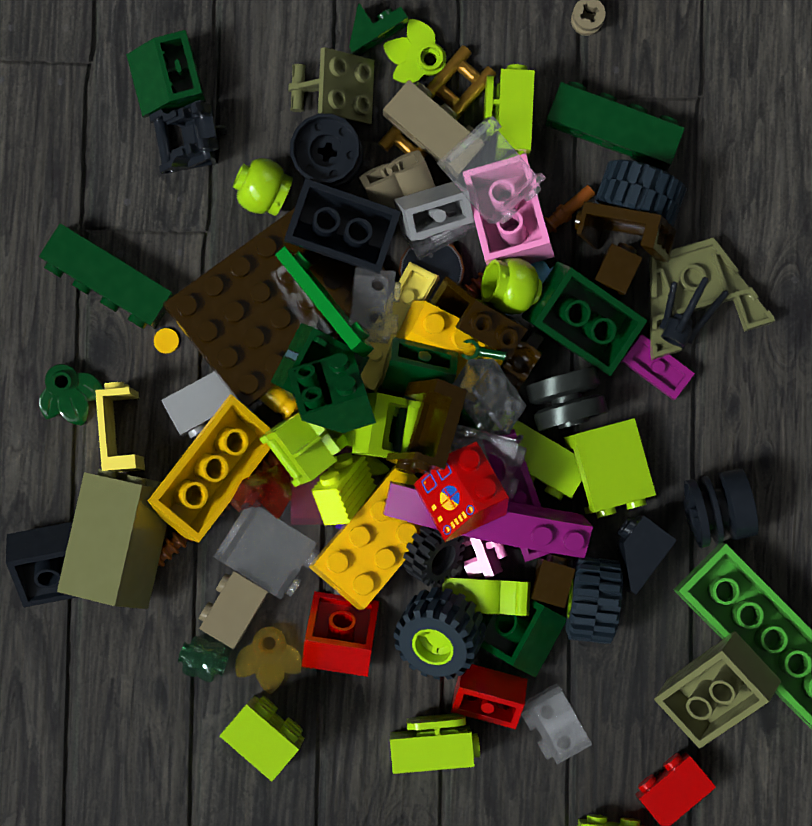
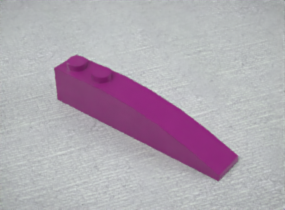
M390 481L383 514L437 529L414 485ZM508 502L507 514L467 532L462 536L519 548L585 558L593 526L583 514Z

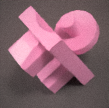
M461 535L464 539L462 544L465 547L472 545L477 556L464 561V568L469 578L484 576L487 579L503 571L499 559L507 556L503 544Z

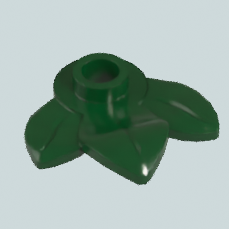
M56 364L46 373V388L39 397V407L46 419L53 418L61 413L68 422L82 426L85 424L88 416V401L96 400L95 390L104 388L92 374L77 373L74 368L67 364ZM59 375H64L67 377L68 383L65 386H59L56 384L55 378Z

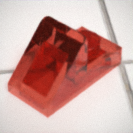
M279 464L243 479L230 504L238 512L249 507L256 508L262 504L276 519H279L291 500V476L284 466Z

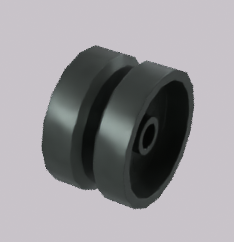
M596 367L569 372L526 386L530 403L535 405L552 403V406L538 410L534 415L538 432L557 427L559 429L588 422L589 418L609 412L603 395L582 396V393L593 390L600 384Z

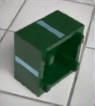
M301 323L271 383L294 394L288 369L350 350V348L320 330ZM354 352L361 374L370 357L366 356L363 358Z

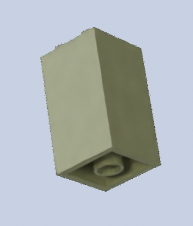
M98 469L97 475L84 472L57 592L111 606L148 609L167 523L159 517L149 504L148 499L162 482L113 471H102V469Z

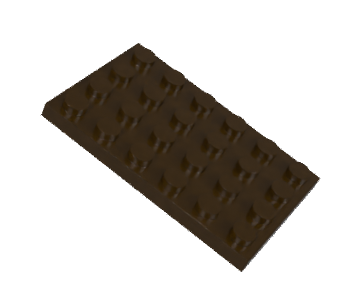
M295 208L163 303L164 308L228 390L247 408L277 386L271 383V380L301 323L312 326L336 340L341 338L275 256L284 246L294 253L300 250L312 263V266L309 268L310 271L353 323L356 321L362 323L386 305L397 285L383 266L380 274L284 242Z

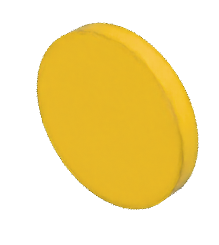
M170 328L160 329L154 336V346L161 353H172L179 346V336Z

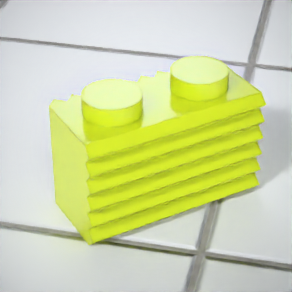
M351 453L336 456L338 460L328 468V471L320 475V481L311 489L324 525L349 524L377 485L373 483L374 479L371 478L372 473L369 472L371 468L367 466L368 462L365 461L366 456L352 455Z

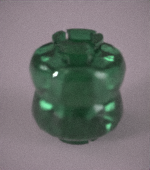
M195 636L190 644L184 642L179 654L178 663H183L182 672L184 675L198 677L204 682L212 683L216 675L223 676L229 656L223 655L225 650L223 644L209 642L201 636Z

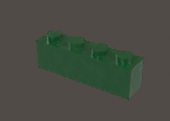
M576 82L560 83L545 126L667 171L672 164L684 131V127L679 126L677 120L663 115L659 118L647 114L648 110L639 105L629 104V107L616 103L617 99L606 93H599L598 95L586 91L585 86Z
M59 223L39 255L41 259L47 262L44 266L46 270L59 278L65 273L75 279L72 286L87 295L90 294L91 290L102 296L100 303L114 312H117L119 307L130 313L127 320L143 330L147 325L156 329L167 311L163 303L174 296L165 287Z

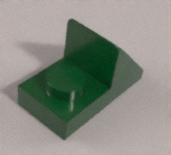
M358 3L349 45L350 54L361 56L407 27L408 16L402 7L394 11L392 8L383 11L376 17L377 22L373 24L361 4Z

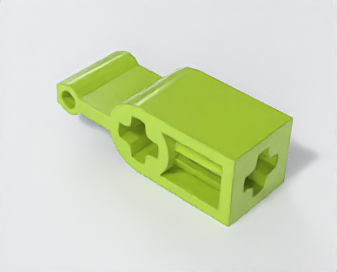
M444 577L442 591L448 588L452 589L456 595L459 593L465 595L467 602L472 601L476 605L475 613L480 611L482 614L529 616L531 582L450 577L448 579Z

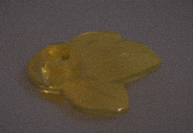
M264 627L254 635L252 644L240 650L235 664L236 676L247 677L256 674L260 685L266 692L271 694L281 685L285 672L290 674H299L301 672V656L296 648L286 643L285 636L279 629ZM266 637H272L275 640L276 645L273 649L264 647L263 641Z

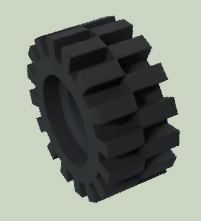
M422 526L419 528L421 533L419 535L414 533L412 538L415 540L413 543L408 542L406 546L409 552H405L403 558L406 559L403 562V566L409 574L425 585L436 587L437 583L440 585L444 583V577L449 579L452 576V569L457 570L459 567L457 561L462 560L464 556L460 553L465 550V545L462 544L464 539L459 536L445 542L437 529Z

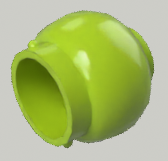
M258 158L253 160L249 166L244 163L242 164L234 180L233 188L238 190V203L247 211L255 214L267 212L276 216L288 195L293 177L285 174L283 168L278 163L266 158Z
M507 258L502 261L492 260L487 265L481 281L482 300L491 303L496 309L505 314L524 313L538 302L542 292V281L539 279L535 267L521 258Z

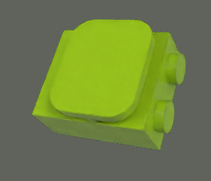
M513 64L508 65L507 69H501L497 88L494 86L493 75H487L483 141L490 140L491 131L493 130V133L496 134L494 161H501L525 153L528 158L531 151L535 70H527L525 65Z
M457 713L406 719L407 730L413 731L390 732L393 774L475 767L474 758L480 757L477 733L472 734L470 726H464L466 725V717Z

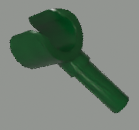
M473 339L464 341L465 343H472L476 347V352L472 356L461 354L467 360L477 358L478 356L500 360L507 359V352L482 347Z

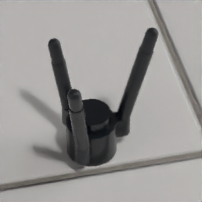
M707 277L702 278L684 314L676 313L674 318H671L678 283L672 282L664 317L658 327L663 330L661 338L680 348H685L687 343L692 344L696 334L729 295V291L724 290L697 323L691 327L693 321L690 317L709 279Z

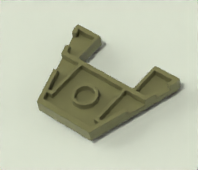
M714 237L671 250L668 263L656 261L651 256L650 356L652 360L682 350V348L662 339L663 330L658 328L664 317L671 283L674 281L678 283L671 318H674L676 313L684 314L702 278L707 277L709 281L694 311L710 307L724 290H728L729 295L723 303L731 300L734 301L744 332L772 324L775 321L772 313L769 310L767 311L757 299L759 296L753 288H749L738 274L739 270Z

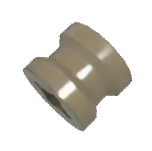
M599 0L578 1L571 16L573 29L584 36L597 33L605 20L606 11L604 5Z

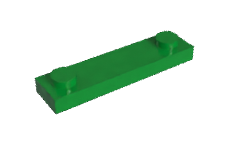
M286 246L275 254L278 260L348 347L365 358L374 350L366 340L370 337L367 330L358 321L353 323L310 271L309 268L312 266V263L300 250L294 253Z

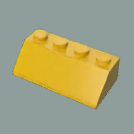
M230 394L148 499L149 504L159 517L180 535L199 543L270 450L267 443L262 444L259 438L271 430V428Z

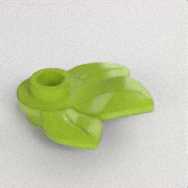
M416 19L409 20L407 37L387 41L383 46L388 58L398 65L393 73V79L401 83H406L408 80L416 83L424 75H437L446 65V53L441 46L435 43L434 31L427 24ZM428 55L434 56L436 58L435 64L427 65L424 62L425 57Z

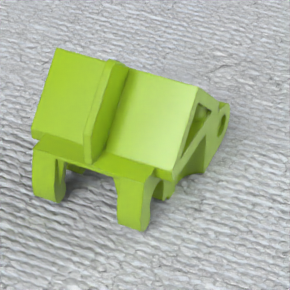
M378 392L367 393L376 423L346 432L345 437L349 443L345 447L352 448L353 454L387 458L388 453H398L393 451V443L389 442L392 417H397L400 408H406L407 415L401 453L407 452L422 402Z
M299 412L287 421L283 420L259 438L262 444L267 443L293 478L291 483L294 487L311 482L338 460L335 454L349 443L344 434L333 439L324 427L302 421Z

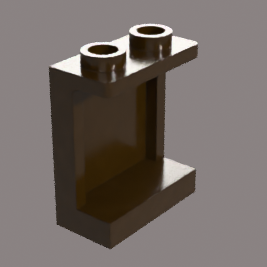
M440 379L407 383L404 396L422 403L407 452L388 453L386 460L395 463L396 470L415 475L416 471L430 474L431 470H444L467 390Z

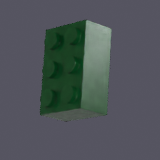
M558 261L542 284V292L538 302L521 315V318L609 376L612 375L647 322L645 318L579 272Z

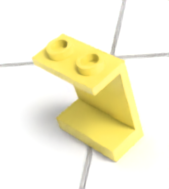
M124 382L105 383L104 389L95 390L102 471L129 472L145 470L144 457L135 454L117 456L113 401L138 399L139 392L130 388Z

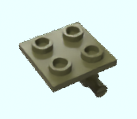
M324 47L321 48L319 79L306 82V65H292V83L288 84V91L291 92L290 111L303 112L304 93L319 91L318 114H334L348 121L365 125L372 124L374 60Z

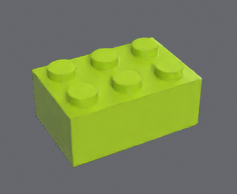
M254 695L220 734V737L270 781H273L299 751L305 738L301 735L303 729L290 718L284 721L275 713L278 708L268 698L262 696L259 699Z

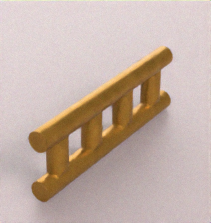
M464 45L459 48L446 63L445 67L426 87L433 94L432 100L435 96H438L451 107L458 116L455 120L462 116L485 89L487 75H493L494 77L497 75L489 66L480 74L467 63L466 60L472 53ZM457 71L472 83L460 98L445 86ZM394 125L378 142V145L387 152L395 145L405 154L419 150L424 159L428 155L402 135L403 133Z

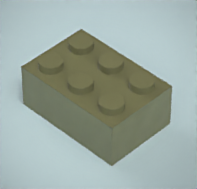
M734 631L669 677L654 700L700 749L770 702L781 680L740 635Z

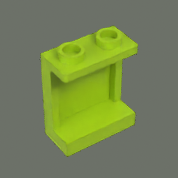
M635 418L564 437L566 449L574 450L589 504L588 507L584 508L585 514L596 512L597 518L617 513L616 506L626 504L627 510L647 505L645 498L656 495Z

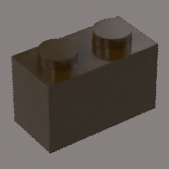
M619 242L618 246L612 243L605 252L591 282L617 300H620L626 294L642 257L636 255L637 250L625 243Z
M547 554L546 560L538 558L531 582L530 598L565 608L576 570L575 568L568 567L569 560Z

